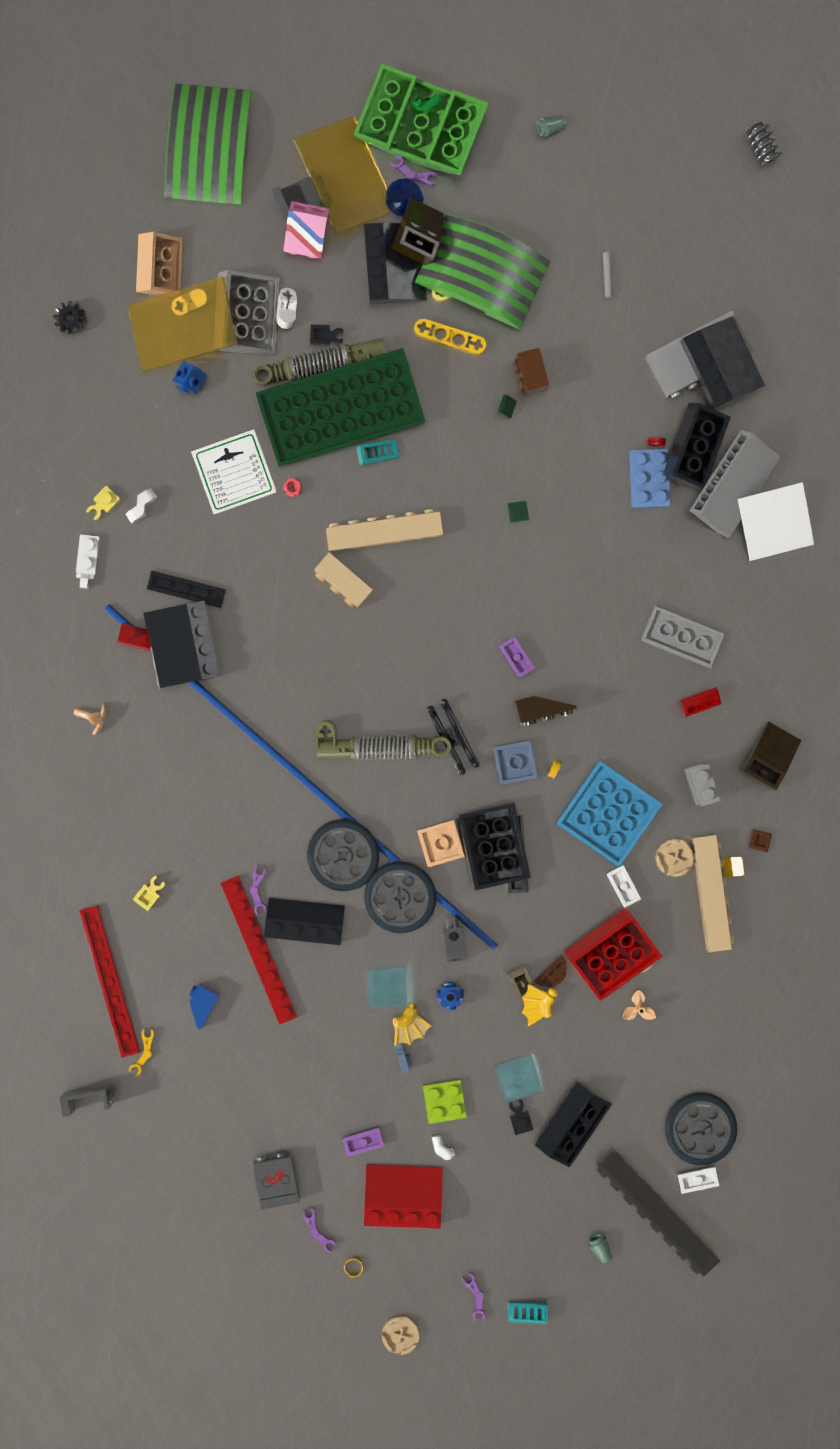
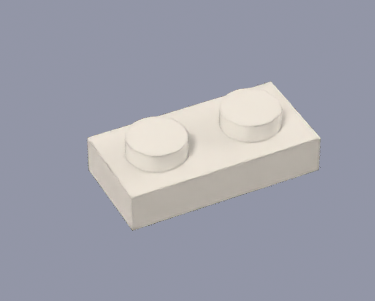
M624 865L606 873L624 908L641 900Z
M715 1166L677 1174L682 1194L719 1186Z

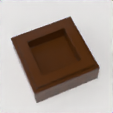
M753 829L748 848L768 853L772 834Z

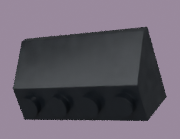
M269 898L264 938L341 945L345 905Z
M577 1082L560 1105L554 1117L549 1121L544 1132L539 1136L535 1146L549 1158L570 1168L612 1103L590 1088Z

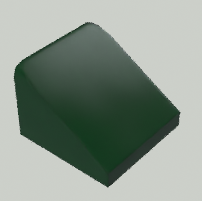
M504 394L497 414L511 419L516 406V400Z

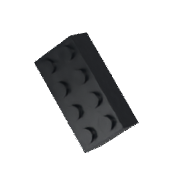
M688 403L663 475L694 489H703L708 482L731 417L701 403Z

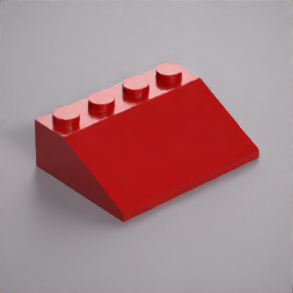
M627 907L564 951L570 962L600 1001L662 957Z
M366 1164L364 1226L441 1229L443 1167Z

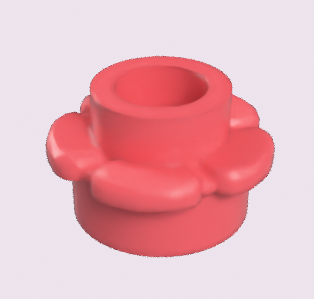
M289 478L284 483L283 490L286 491V495L289 497L298 496L302 491V484L299 480H295V478Z

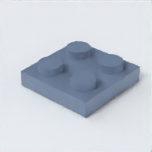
M531 740L493 747L500 785L538 778Z

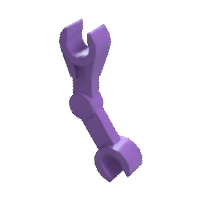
M396 155V158L400 160V164L396 165L391 160V166L394 169H400L410 181L417 180L429 186L435 185V182L428 181V177H436V173H415L403 163V158L400 155Z
M257 865L253 869V884L250 888V893L255 903L254 912L256 915H259L257 911L258 906H262L265 913L267 911V907L261 902L258 893V887L266 874V868L264 867L263 874L259 875L256 872Z
M311 1207L312 1216H307L304 1209L302 1214L309 1225L311 1237L316 1238L324 1245V1250L331 1253V1249L327 1248L326 1244L330 1242L336 1247L335 1240L327 1239L318 1231L315 1224L314 1208Z
M469 1272L472 1280L467 1282L462 1276V1281L464 1285L472 1290L476 1298V1310L473 1312V1320L476 1321V1314L481 1313L483 1315V1322L485 1320V1312L483 1311L484 1294L478 1288L473 1273Z

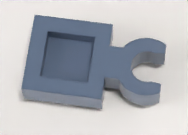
M402 1043L397 1046L394 1045L402 1073L410 1072L409 1066H412L410 1055H405Z

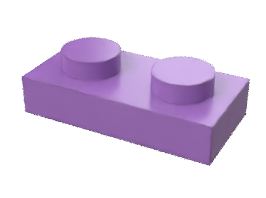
M515 636L498 646L518 678L535 669Z
M379 1127L342 1137L347 1157L384 1147Z

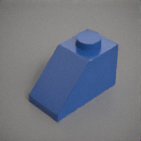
M201 983L198 987L193 986L189 994L192 997L189 1003L197 1028L200 1030L220 995Z

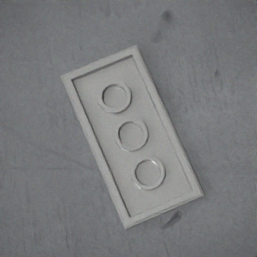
M654 605L640 641L712 669L726 633Z

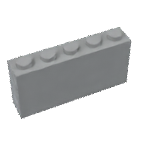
M732 310L647 354L645 358L666 398L670 396L675 398L683 393V389L688 387L690 390L699 385V380L680 343L683 337L733 316L750 354L753 352Z
M740 430L689 511L718 534L730 538L741 521L738 499L758 494L781 457L753 433Z

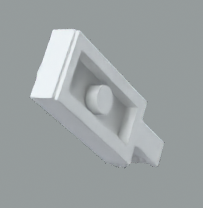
M80 534L76 577L80 578V588L89 589V580L94 579V575H96L99 536Z

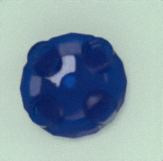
M409 178L397 179L392 182L387 188L385 195L389 210L400 217H403L410 197L422 203L424 201L420 187Z

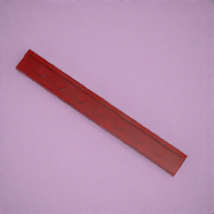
M96 905L79 910L121 1058L138 1054L141 1051L99 906Z

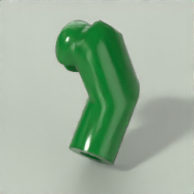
M436 93L429 100L417 96L413 99L412 103L416 110L429 112L442 99Z

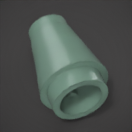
M561 115L540 118L536 122L539 135L547 137L565 127V117Z
M602 1233L591 1236L588 1240L589 1247L602 1263L609 1262L612 1256L606 1237Z

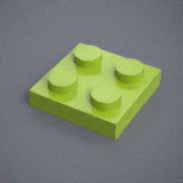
M461 1079L423 1085L429 1124L467 1118Z

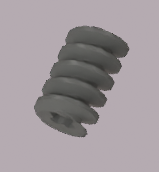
M763 122L756 123L745 130L746 133H751L748 139L754 140L751 146L758 147L754 152L755 154H761L758 157V161H764L761 166L776 160L782 154V152H775L779 145H772L776 138H769L773 131H766L770 124H763Z

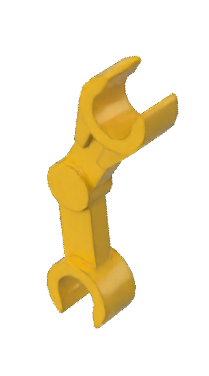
M145 1028L141 1033L144 1043L143 1055L137 1063L132 1064L129 1068V1072L133 1067L139 1069L135 1077L141 1074L142 1066L152 1055L151 1044L155 1034L153 1028L151 1029L150 1037L145 1036Z

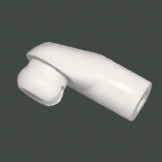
M441 1135L432 1136L437 1155L445 1160H450L455 1156L453 1148L443 1146Z

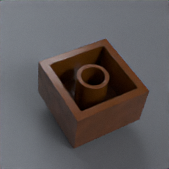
M540 348L517 353L513 367L515 374L519 373L520 376L518 381L520 392L524 391V395L528 396L546 391L549 387V381Z

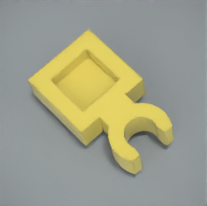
M105 486L93 499L97 504L88 507L86 512L90 513L92 510H96L97 515L94 519L98 520L103 510L108 513L121 499L110 488Z
M156 875L152 877L150 887L144 884L133 898L136 903L147 911L150 910L160 896L156 891L162 889L166 882H162L160 886H157L155 880L158 876Z

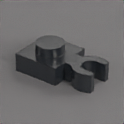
M311 324L310 345L329 346L330 340L338 344L343 343V339L336 338V334L343 333V329L336 328L330 331V325Z
M519 1099L520 1106L518 1108H514L512 1102H509L510 1110L515 1113L510 1116L515 1135L533 1130L529 1112H522L524 1107L522 1099Z

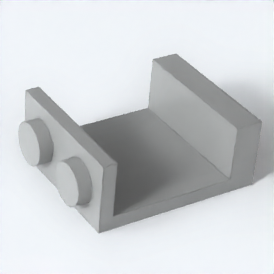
M701 763L684 769L696 805L701 804V807L720 801L709 764Z

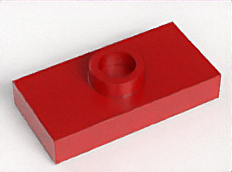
M717 687L680 700L685 717L721 705Z

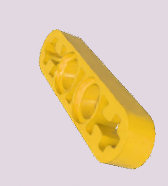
M419 319L415 323L414 330L419 337L476 355L482 354L486 349V341L480 336L427 319ZM422 323H425L428 329L435 326L433 335L429 336L430 331L427 330L421 333L420 329L417 328L418 325L421 326ZM438 329L446 331L447 335L444 339L436 337L435 333ZM458 334L463 335L465 338V342L461 345H457L454 342V337ZM468 337L472 338L470 340V342L472 343L481 341L480 345H482L483 348L475 350V346L469 344V348L465 347L468 342Z

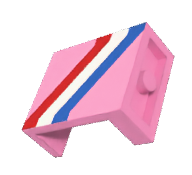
M292 201L288 211L283 251L293 255L301 254L310 258H321L324 250L323 243L330 208Z

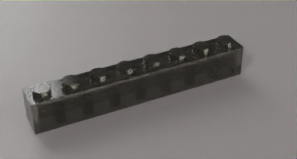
M613 1147L596 1162V1165L599 1167L596 1169L603 1178L607 1176L612 1181L610 1185L617 1192L621 1190L625 1194L624 1200L630 1206L634 1204L638 1208L636 1212L643 1219L647 1217L650 1220L651 1228L656 1233L661 1232L665 1236L663 1240L670 1247L675 1246L678 1250L676 1252L683 1261L687 1259L691 1263L689 1267L697 1275L700 1273L704 1277L720 1262L718 1256Z

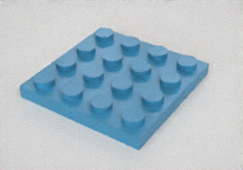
M598 761L556 824L620 867L663 804L601 761Z

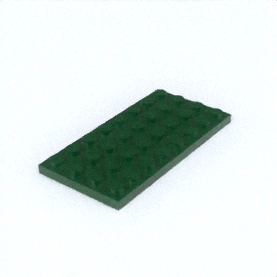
M403 347L256 392L279 467L426 422Z

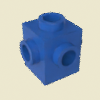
M183 361L172 381L178 384L177 388L186 394L188 391L196 394L207 374L196 366Z
M444 982V985H440V990H437V1002H441V1007H445V1010H456V1006H460V1001H464V990H460V985H456V982ZM450 993L453 994L454 999L448 1000L447 995Z

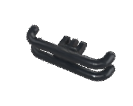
M442 699L441 705L452 727L445 730L433 706H428L427 712L439 736L444 735L451 740L452 746L449 755L458 773L464 775L466 770L454 747L462 745L474 768L479 767V762L448 700Z

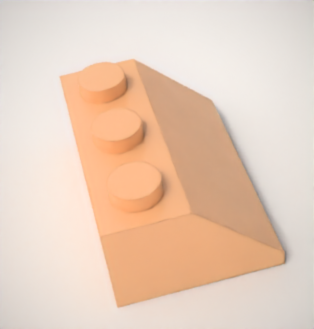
M157 232L138 234L136 292L149 295L181 296L183 238Z

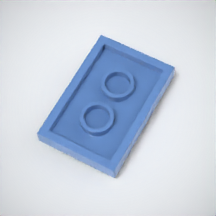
M668 449L630 450L632 508L670 507L669 478L663 475L668 461Z

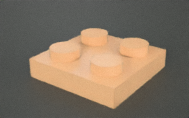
M454 820L417 830L428 867L465 857Z

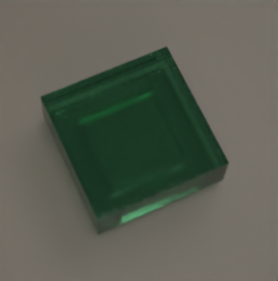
M527 501L507 504L510 523L529 520Z

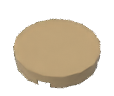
M669 839L663 842L657 849L655 857L659 869L672 877L683 876L689 872L694 862L692 848L680 839Z
M397 1315L391 1317L385 1323L382 1329V1341L390 1352L404 1355L414 1350L418 1344L420 1331L412 1318Z

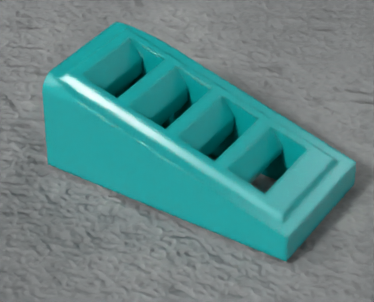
M396 439L361 444L356 448L360 466L400 458ZM387 445H390L392 455L388 454ZM381 446H382V448H383L384 456H381V452H380V447H381ZM372 448L375 449V458H373ZM365 450H367L368 459H366Z
M508 1302V1322L548 1324L547 1302ZM514 1307H518V1317H514ZM522 1308H526V1317H522ZM530 1308H533L534 1317H530ZM538 1309H541V1317H538Z

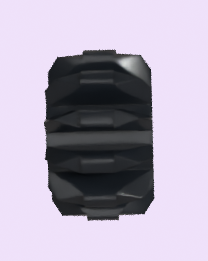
M68 301V307L62 302V309L55 308V311L59 313L53 315V318L58 320L54 323L55 326H61V332L67 329V334L69 335L72 333V329L78 333L77 326L84 328L80 321H86V317L81 316L85 313L84 309H79L80 305L78 303L73 306L72 301ZM67 315H68V316H71V315H72L74 319H73V320H67V319H66V316H67Z

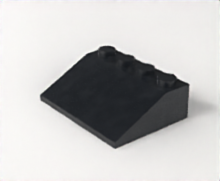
M400 223L364 224L370 305L427 301L426 287L415 283L423 264L391 249Z
M733 316L683 337L680 341L712 409L716 410L766 386Z
M205 601L143 613L158 688L208 680L220 676Z
M515 803L456 815L472 890L476 891L531 878Z

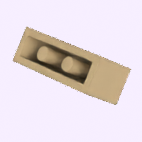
M330 552L314 569L316 572L315 576L322 583L327 581L331 585L330 589L336 595L341 593L346 597L344 601L352 608L354 606L359 608L373 591Z

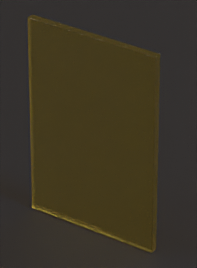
M354 116L293 138L323 207L330 208L328 218L335 233L351 229L397 210L367 143L353 135L357 127V121Z
M222 276L128 305L142 372L238 344Z

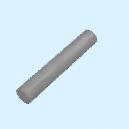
M604 252L605 298H613L610 252Z

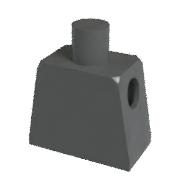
M457 917L446 918L447 929H443L447 962L466 960L463 927H458ZM451 935H457L458 940L452 941Z

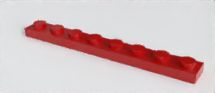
M239 875L221 882L220 884L279 1025L297 1018V1014Z

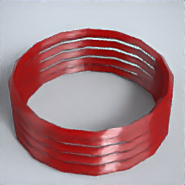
M648 437L647 445L666 446V439Z

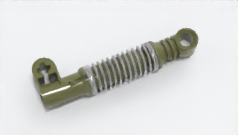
M383 338L354 345L341 344V348L337 345V348L335 349L333 346L332 350L329 347L328 350L324 349L323 352L320 349L319 353L316 350V353L312 351L311 354L308 352L307 355L303 353V356L299 354L298 358L295 355V360L292 356H289L281 364L279 361L277 365L273 363V366L270 364L259 365L254 369L253 377L255 382L262 386L274 383V380L279 382V379L283 381L285 377L286 380L294 381L300 379L299 373L301 378H304V376H311L312 374L386 353ZM262 370L268 372V378L265 380L258 378V373Z
M324 720L316 727L317 759L351 758L353 760H360L362 758L364 760L366 758L368 761V758L373 760V757H375V760H377V757L380 760L381 757H384V760L386 757L388 759L392 757L394 760V757H397V759L401 757L403 759L404 753L405 759H407V754L410 759H416L421 754L425 756L426 753L428 756H430V753L433 756H446L452 746L451 740L444 735L433 736L432 739L430 737H427V739L422 737L420 739L416 735L407 734L406 739L404 735L402 737L394 735L393 738L391 735L389 738L388 736L383 738L381 735L380 738L379 736H376V738L368 736L366 739L364 736L362 739L361 736H357L351 739L337 740L336 725L332 721ZM327 726V729H331L327 737H333V740H320V737L325 736V732L321 731V729ZM439 741L446 742L447 749L439 750L437 743Z

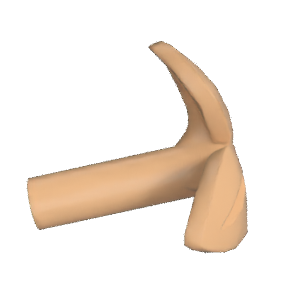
M102 703L101 712L91 713L75 708L74 715L88 719L91 724L96 726L93 735L97 734L103 727V719L106 718L107 714L105 703Z
M641 990L634 992L632 1001L636 1006L626 1007L623 1012V1019H635L637 1013L646 1020L656 1018L652 1007L642 1006L646 998Z

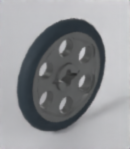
M347 819L334 820L321 826L313 834L308 845L307 861L310 871L322 885L332 890L351 891L365 885L377 870L379 848L372 833L363 825ZM348 832L353 833L355 836V840L352 843H348L344 839V835ZM334 836L336 844L333 846L327 845L326 837ZM359 847L366 848L367 855L365 857L357 855ZM350 848H352V850H350L346 856L347 860L342 858L335 863V861L340 856L339 851L344 853L345 851L347 852ZM323 853L330 857V861L327 864H323L319 860V856ZM358 865L361 868V873L353 875L350 871L351 866ZM334 868H339L342 871L340 878L332 876L331 872Z
M393 862L380 867L367 882L364 901L369 916L378 926L393 933H408L421 928L433 915L436 906V890L431 878L417 865L408 862ZM388 876L395 879V885L392 887L387 886L384 882ZM412 876L414 884L407 886L403 881L404 877ZM399 887L402 896H405L401 903L402 908H400L399 899H395L398 896ZM416 892H422L425 895V899L422 902L414 899ZM383 893L387 898L386 902L378 903L376 895ZM409 908L414 909L416 917L408 918L405 914L406 910ZM388 910H395L397 917L389 919L386 915Z
M694 1093L679 1100L671 1108L665 1125L667 1142L672 1151L681 1160L694 1165H709L724 1158L731 1151L738 1132L737 1121L730 1106L721 1098L707 1093ZM690 1107L698 1108L697 1116L690 1117L688 1115ZM711 1108L717 1110V1116L713 1119L707 1116V1111ZM684 1122L687 1124L686 1132H678L677 1126L679 1123ZM700 1124L703 1127L706 1126V1128L704 1129L705 1133L701 1134V1132H696V1130L699 1129L698 1125ZM720 1125L726 1129L725 1134L722 1136H718L715 1133L716 1127ZM688 1140L695 1141L696 1146L693 1150L686 1149L685 1144ZM708 1141H712L715 1144L714 1150L710 1152L704 1149V1145Z

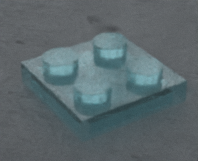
M406 968L367 969L369 1008L407 1007Z
M531 1055L495 1065L506 1103L543 1092Z

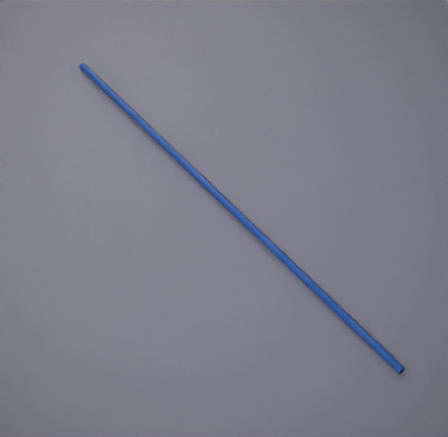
M110 604L104 609L118 623L134 626ZM198 681L188 683L341 818L359 823ZM374 836L381 853L392 862H403ZM436 890L437 902L453 916L457 917L461 923L492 950L498 946L493 939Z

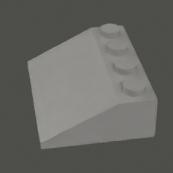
M232 270L218 273L214 350L276 354V314L280 278Z

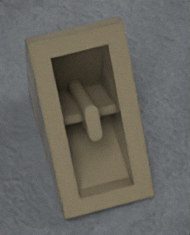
M525 965L507 972L519 1000L526 994L528 984L534 985Z

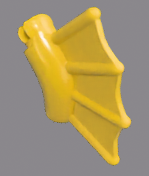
M528 984V990L522 996L524 1001L522 1014L527 1017L528 1026L533 1025L543 1017L549 1018L553 1015L551 1007L558 995L557 990L549 988L545 992L532 984Z
M414 1003L409 1004L402 1016L393 1019V1025L396 1027L395 1046L400 1043L411 1045L415 1039L424 1038L426 1030L432 1027V1024L418 1015L417 1011L419 1008L417 1005L414 1006Z

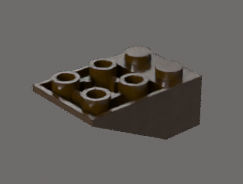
M410 197L391 249L423 265L434 260L440 243L444 213Z
M536 696L513 701L519 724L523 723L524 726L536 724V719L542 718L543 721L554 719V714L558 713L561 716L573 714V709H577L576 705Z
M768 721L740 771L768 788L777 790L802 740Z

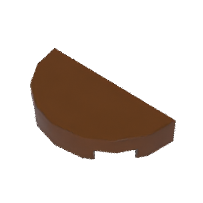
M561 955L534 982L542 987H555L560 984L565 978L567 971L566 961Z

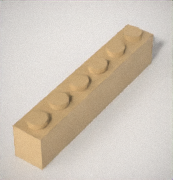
M435 509L424 510V514L417 515V512L405 513V517H398L397 514L388 515L384 520H379V517L368 518L367 522L360 523V520L348 521L349 525L342 526L341 523H332L326 528L329 552L443 536L441 515Z
M715 834L691 837L706 950L708 952L731 950V945L734 944L733 933L729 932V925H732L731 916L727 914L726 907L729 906L728 895H724L726 878L721 873L724 863L723 858L719 857L718 851L721 849L720 838H717Z

